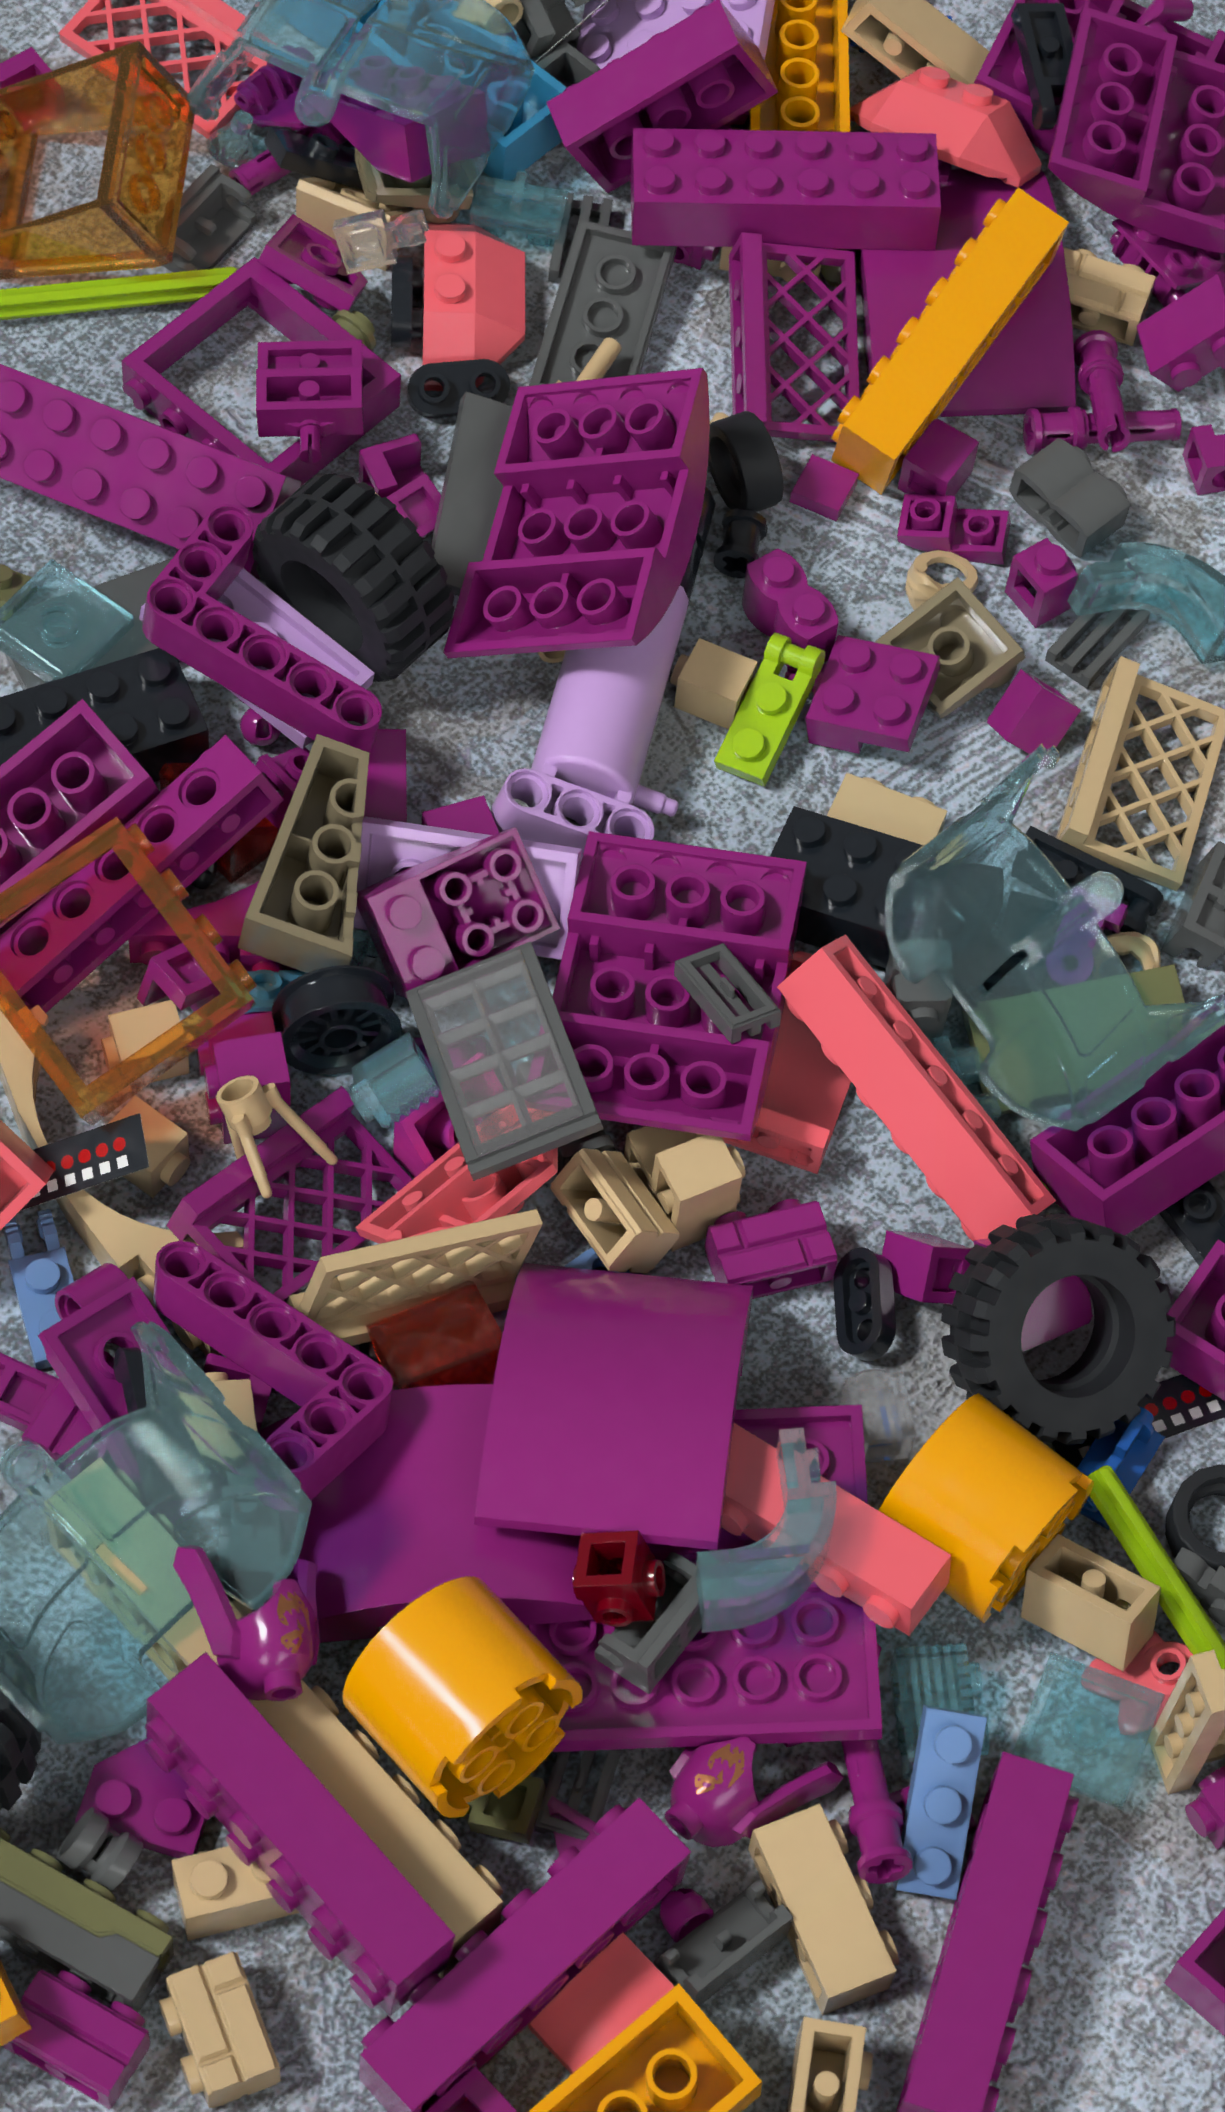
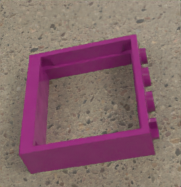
M253 257L121 360L123 392L133 399L134 407L139 410L145 409L160 422L161 427L301 481V487L400 406L401 374L362 344L364 434L321 436L322 458L316 463H313L312 447H309V463L300 460L299 439L268 464L160 375L247 306L291 341L357 340L272 270L257 262L258 259L256 257Z

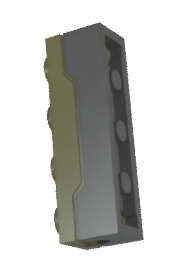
M0 1827V1941L57 1974L60 1970H64L79 1977L91 1987V1994L110 2005L114 2001H118L139 2012L161 1977V1972H164L174 1956L173 1937L167 1934L169 1927L162 1920L147 1911L138 1909L134 1915L114 1903L116 1900L114 1894L93 1880L85 1879L80 1884L61 1873L63 1866L47 1853L38 1849H32L28 1854L10 1844L11 1837Z

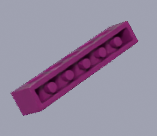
M224 735L216 744L203 752L199 759L170 785L163 788L131 820L123 824L93 854L79 863L46 896L39 899L8 930L0 935V990L23 1014L36 1005H39L47 1013L284 799L262 772L227 735Z

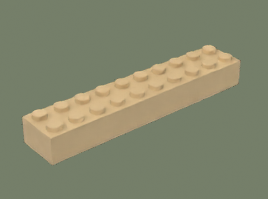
M100 1459L44 1502L50 1548L169 1681L205 1652L218 1665L217 1656L212 1653L196 1608L173 1567L177 1547H180L178 1542L181 1541L178 1531L164 1514L158 1512L153 1516L139 1501L142 1498L139 1488L123 1470L114 1473ZM235 1598L232 1602L229 1600L236 1619H240L252 1612L241 1599ZM301 1680L303 1692L294 1699L287 1701H255L248 1699L456 1935L447 1968L438 1975L441 1979L445 1977L459 1962L455 1957L457 1951L474 1934L483 1930L489 1936L500 1926L503 1900L499 1896L503 1894V1891L497 1880L482 1865L473 1868L458 1852L461 1849V1844L453 1831L440 1819L432 1823L417 1807L420 1804V1799L412 1786L399 1774L391 1778L376 1762L379 1759V1754L371 1741L357 1729L352 1733L346 1729L336 1718L339 1714L336 1704L321 1687L315 1685L310 1689Z

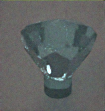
M236 111L230 124L214 131L207 139L209 154L216 161L223 165L237 168L253 159V145L249 134L254 121L252 115L246 111Z

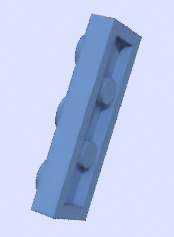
M923 1705L901 1834L903 1848L911 1854L913 1868L905 1877L893 1882V1887L898 1891L954 1900L957 1898L987 1717L982 1714Z

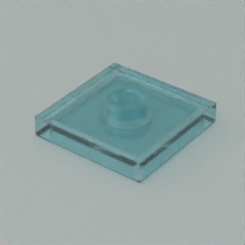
M51 559L0 608V651L48 683L91 669L134 627V616Z
M1051 1652L1012 1754L1073 1773L1071 1791L1123 1810L1163 1704L1165 1694Z

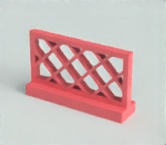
M89 0L58 33L62 43L210 141L220 133L232 117L241 109L236 104L234 95L237 93V86L243 81L225 83L223 66L245 64L254 70L252 72L254 74L258 69L266 66L271 59L276 58L278 54L285 50L283 40L221 0H148L151 2L150 4H147L146 0H140V5L113 9L111 0ZM169 14L177 19L178 30L150 33L148 17ZM142 18L143 34L115 38V21ZM107 23L109 39L88 42L79 36L88 25ZM207 39L215 44V55L187 58V41ZM172 43L180 44L181 59L153 63L151 46ZM145 47L146 64L124 66L118 62L117 51ZM217 67L219 84L191 88L189 71ZM183 72L184 89L163 92L155 86L154 76ZM221 97L222 107L209 121L193 111L192 101Z

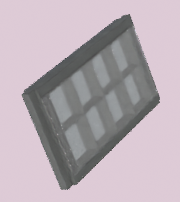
M531 941L406 991L408 1002L473 1181L604 1129Z

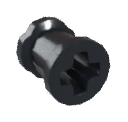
M732 509L723 515L722 526L725 534L722 546L715 551L713 560L715 568L722 574L738 579L745 578L747 564L759 558L757 554L759 543L766 537L768 530L767 520L761 514L749 509Z

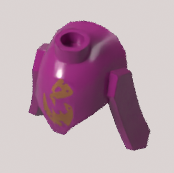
M194 1545L177 1547L173 1567L196 1608L212 1653L217 1656L218 1666L247 1699L255 1701H287L300 1696L303 1692L301 1680L312 1665H317L320 1645L316 1605L317 1564L296 1558L284 1578L274 1582L273 1593L269 1600L257 1610L240 1619H236L225 1590L204 1549Z
M739 1737L701 1746L686 1747L669 1770L674 1778V1783L670 1790L671 1807L665 1812L664 1816L672 1829L687 1840L693 1839L712 1848L728 1846L745 1836L751 1839L754 1829L777 1821L807 1802L834 1791L844 1777L834 1763L827 1761L765 1794L764 1798L759 1801L753 1785L752 1760L757 1747L751 1739Z

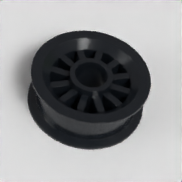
M339 965L314 970L287 984L277 994L272 1004L273 1020L277 1027L283 1031L281 1036L287 1064L303 1072L328 1075L361 1069L386 1056L396 1046L402 1033L400 1018L391 1009L394 1000V990L389 979L382 973L368 967Z

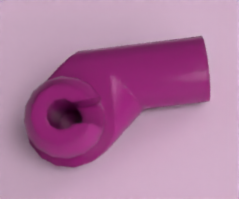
M1153 0L1136 23L1168 33L1163 25L1167 22L1188 21L1193 15L1194 6L1191 0Z

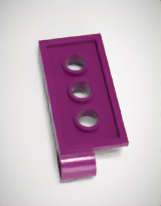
M104 1263L59 1290L55 1295V1306L61 1321L38 1335L45 1349L46 1359L117 1468L127 1473L142 1494V1498L139 1501L153 1516L158 1512L164 1514L177 1530L222 1501L223 1482H235V1464L207 1465L212 1488L203 1499L148 1501L122 1383H118L114 1369L107 1364L104 1358L105 1344L112 1343L120 1347H138L141 1353H153L158 1346H177L182 1356L188 1386L193 1383V1378L197 1376V1373L135 1278L128 1279L117 1266L111 1263ZM147 1376L148 1382H158L154 1376ZM249 1455L242 1461H253V1459Z

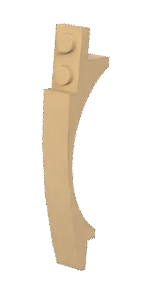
M0 995V1080L21 1137L34 1150L48 1145L39 1124L35 1107L41 1066L51 1044V1038L45 1032L49 1022L48 1015L39 1005H36L19 1017ZM85 1190L57 1198L56 1201L64 1216L101 1265L111 1263L117 1266L128 1279L134 1277L152 1306L156 1308L153 1302L156 1256L163 1246L170 1242L179 1241V1239L170 1230L141 1223L116 1212L99 1202ZM237 1231L214 1233L225 1246L243 1248L244 1239ZM191 1237L184 1240L198 1245ZM172 1322L177 1335L189 1349L193 1350L199 1347L206 1357L209 1353L221 1354L175 1322Z

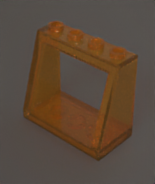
M140 41L0 89V280L156 268L172 263L197 102ZM108 130L97 199L23 223L38 136Z
M117 817L1 892L0 928L60 883L113 849L221 994L88 1084L0 966V1010L81 1119L90 1126L95 1125L257 1005L249 994L251 990L257 987L249 973L238 959L229 965L225 962L215 948L223 939L203 913L196 919L192 918L181 903L189 894L170 868L159 874L147 858L148 855L155 851L147 837L136 823L126 829Z

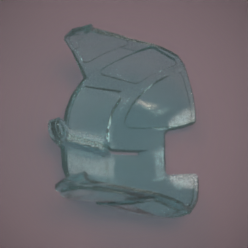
M257 0L237 29L238 34L226 50L220 51L214 57L189 91L187 101L190 102L189 106L192 113L204 120H216L219 117V111L216 108L218 101L253 57L256 56L303 77L295 99L294 110L298 120L307 126L321 127L329 123L335 113L341 94L398 116L425 124L432 172V185L428 206L431 213L436 217L450 218L453 215V210L456 211L486 167L489 155L495 149L502 136L509 130L528 92L535 71L527 50L510 21L498 9L484 0H387L367 19L361 30L356 33L355 30L359 20L382 0Z
M1041 743L980 799L981 804L968 815L958 818L899 864L901 867L893 873L887 885L885 927L890 950L904 977L913 984H917L932 972L938 974L986 1038L990 1051L981 1065L979 1076L988 1090L1009 1109L1023 1117L1054 1127L1077 1131L1088 1123L1093 1124L1143 1088L1146 1080L1168 1061L1178 1060L1225 1024V992L1202 1002L1145 1006L1131 975L1097 924L1113 913L1121 904L1124 895L1121 880L1113 873L1099 871L1091 874L1071 888L1036 844L1012 823L1034 775L1042 767L1052 769L1060 759L1059 751L1054 745L1045 749ZM1023 949L1028 956L987 991L982 983L1012 955Z
M137 1322L130 1328L142 1352L146 1407L113 1419L83 1438L54 1463L41 1448L30 1441L16 1442L8 1447L1 1457V1474L18 1496L0 1514V1691L39 1733L44 1731L59 1745L117 1735L129 1729L147 1715V1698L161 1687L143 1668V1655L194 1607L185 1586L173 1567L177 1547L187 1545L202 1547L225 1593L251 1610L258 1609L272 1595L274 1582L286 1579L291 1573L299 1557L308 1524L312 1502L300 1487L301 1483L260 1434L244 1425L223 1404L225 1397L178 1342L166 1330L154 1322H149L148 1324ZM102 1543L147 1587L140 1596L96 1553L95 1550Z

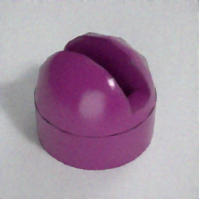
M690 1888L670 1891L662 1899L659 1911L663 1927L676 1943L714 1915V1911L703 1896Z

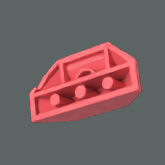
M922 67L850 107V121L857 123V125L870 132L936 133L939 160L986 177L1001 179L1006 184L1019 188L1041 171L1042 163L1010 101L993 95L994 92L984 85L965 84L952 79L950 74L941 68Z
M424 222L422 366L430 363L480 359L492 360L501 364L525 340V252L475 224ZM484 376L476 379V388L483 383ZM428 381L424 385L425 391H443L441 384L437 381Z
M514 1105L494 1112L477 1126L476 1130L483 1144L518 1130L522 1126ZM528 1109L533 1123L558 1114ZM458 1142L355 1228L361 1237L381 1244L516 1214L523 1208L525 1200L558 1173V1147L473 1181Z

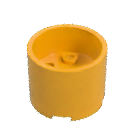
M977 1393L963 1402L932 1434L900 1475L878 1511L951 1554L949 1583L943 1591L981 1622L985 1623L992 1614L990 1613L991 1607L1000 1613L1025 1586L1027 1569L1056 1535L1062 1534L1066 1527V1524L1063 1523L1064 1520L1069 1518L1073 1521L1078 1516L1093 1489L1094 1481L987 1398Z
M466 1576L450 1580L431 1589L392 1618L370 1641L356 1660L346 1679L342 1698L345 1708L438 1812L448 1818H458L465 1816L470 1809L467 1803L491 1792L498 1799L504 1796L529 1776L548 1757L566 1734L559 1727V1724L568 1707L574 1708L582 1702V1688L482 1579Z

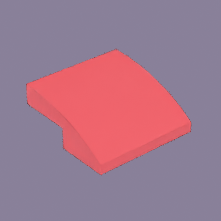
M622 1932L529 2023L528 2028L572 2075L675 1986Z

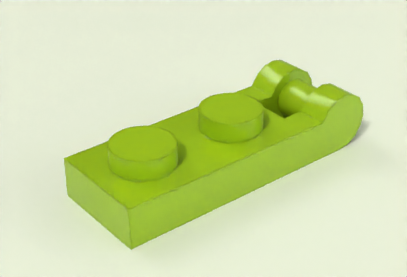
M777 632L772 634L767 643L763 660L714 759L717 769L763 787L766 786L825 660L824 650L808 645L805 649L791 644L792 640L790 637ZM784 664L797 669L793 681L779 676Z

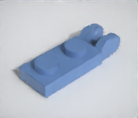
M50 1209L37 1211L38 1219L36 1223L39 1235L44 1241L45 1252L25 1256L22 1245V1231L15 1217L3 1227L11 1260H8L9 1271L34 1365L38 1370L52 1367L46 1359L45 1349L38 1335L61 1321L55 1306V1295L59 1290L74 1282L65 1247L60 1248Z

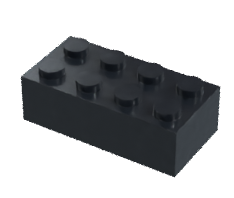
M161 648L0 697V766L81 699L89 705L154 782L182 774L199 759L203 752L209 749L208 727L178 659Z
M793 806L770 855L771 857L807 862L796 940L821 948L846 934L868 963L884 968L887 967L891 947L897 943L941 942L947 945L950 967L948 974L951 977L952 989L962 990L999 906V868Z

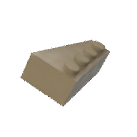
M319 734L316 735L245 916L238 944L239 949L306 973L331 966L350 965L354 941L353 928L357 905V881L361 859V835L365 811L369 752Z

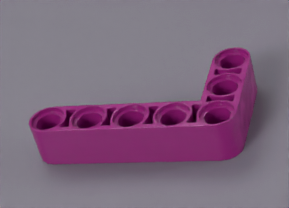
M228 504L215 507L206 515L151 584L147 592L142 621V631L145 637L157 647L309 738L315 740L316 735L319 734L370 752L375 743L382 716V705L374 694L218 601L248 560L254 524L250 514L241 507ZM221 538L230 539V540H232V541H226V540H223V539H221ZM192 574L201 575L203 577H196ZM162 611H171L176 614H167ZM208 638H215L221 640L222 642H214L209 640ZM254 666H263L269 670H261ZM300 693H307L313 695L315 698H308L302 696ZM347 721H355L362 726H354Z
M176 1241L168 1243L159 1250L155 1263L153 1302L156 1309L301 1407L264 1442L258 1492L261 1495L262 1501L273 1509L293 1511L302 1508L382 1436L387 1429L393 1386L390 1373L383 1366L199 1245L187 1241Z

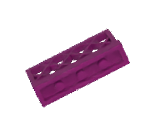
M742 232L729 254L733 415L743 411L754 413L763 422L771 437L835 442L831 437L837 426H829L816 411L830 399L843 410L854 395L860 398L855 252L762 243V234ZM767 260L784 261L797 275L782 287L768 273ZM819 265L841 267V284L832 292L812 273ZM802 280L822 300L809 312L788 293ZM768 291L773 295L769 300ZM841 293L842 302L837 298ZM778 301L798 320L786 333H783L769 319V309ZM827 306L843 321V330L834 338L813 319ZM803 327L824 346L811 359H808L790 340ZM769 337L774 341V343L771 346ZM842 340H843V348L839 345V343H840ZM779 348L800 367L786 381L770 366V356ZM827 353H830L844 367V377L835 385L815 366ZM805 373L825 393L812 406L791 387ZM771 384L776 388L772 393ZM844 386L845 395L840 391ZM781 394L801 414L793 423L772 421L771 403Z
M341 1086L299 1117L324 1141L333 1153L334 1142L343 1135H346L361 1151V1163L338 1159L337 1164L329 1165L287 1124L257 1145L272 1189L271 1197L284 1199L283 1219L255 1215V1198L261 1195L254 1179L246 1154H244L183 1197L166 1226L179 1241H184L191 1237L200 1247L258 1285L260 1284L254 1278V1265L282 1269V1287L274 1292L273 1295L286 1303L289 1295L298 1294L309 1285L318 1261L294 1257V1236L321 1240L322 1257L359 1249L370 1240L361 1237L358 1232L333 1228V1207L361 1212L362 1222L385 1203L372 1200V1179L390 1182L397 1191H400L413 1179L351 1113L357 1102ZM298 1167L322 1170V1191L296 1187L295 1170ZM334 1173L361 1177V1198L334 1193ZM284 1178V1184L277 1183ZM295 1201L322 1205V1226L294 1222ZM242 1207H244V1213L237 1212ZM220 1223L244 1227L243 1248L225 1246L211 1230ZM255 1229L283 1234V1255L255 1251ZM333 1243L340 1244L333 1249ZM293 1272L300 1273L295 1278H293Z

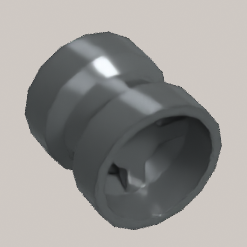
M91 1807L71 1829L62 1843L56 1858L71 1869L82 1868L90 1874L91 1880L112 1892L135 1864L144 1843L129 1832L118 1833L112 1829L109 1818Z

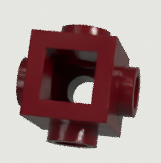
M639 1530L581 1533L577 1563L573 1571V1589L576 1598L583 1602L594 1621L613 1627L627 1626L635 1621H654L657 1597H661L665 1591V1569L662 1561L656 1560Z

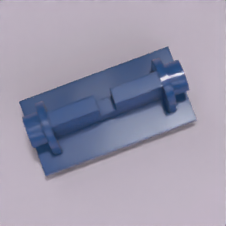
M1140 1407L1141 1413L1127 1424L1117 1419L1113 1422L1116 1427L1114 1433L1101 1439H1095L1077 1469L1088 1476L1100 1467L1108 1465L1112 1467L1130 1495L1165 1436L1156 1432L1151 1425L1154 1420L1152 1413ZM1089 1496L1080 1514L1109 1530V1525Z

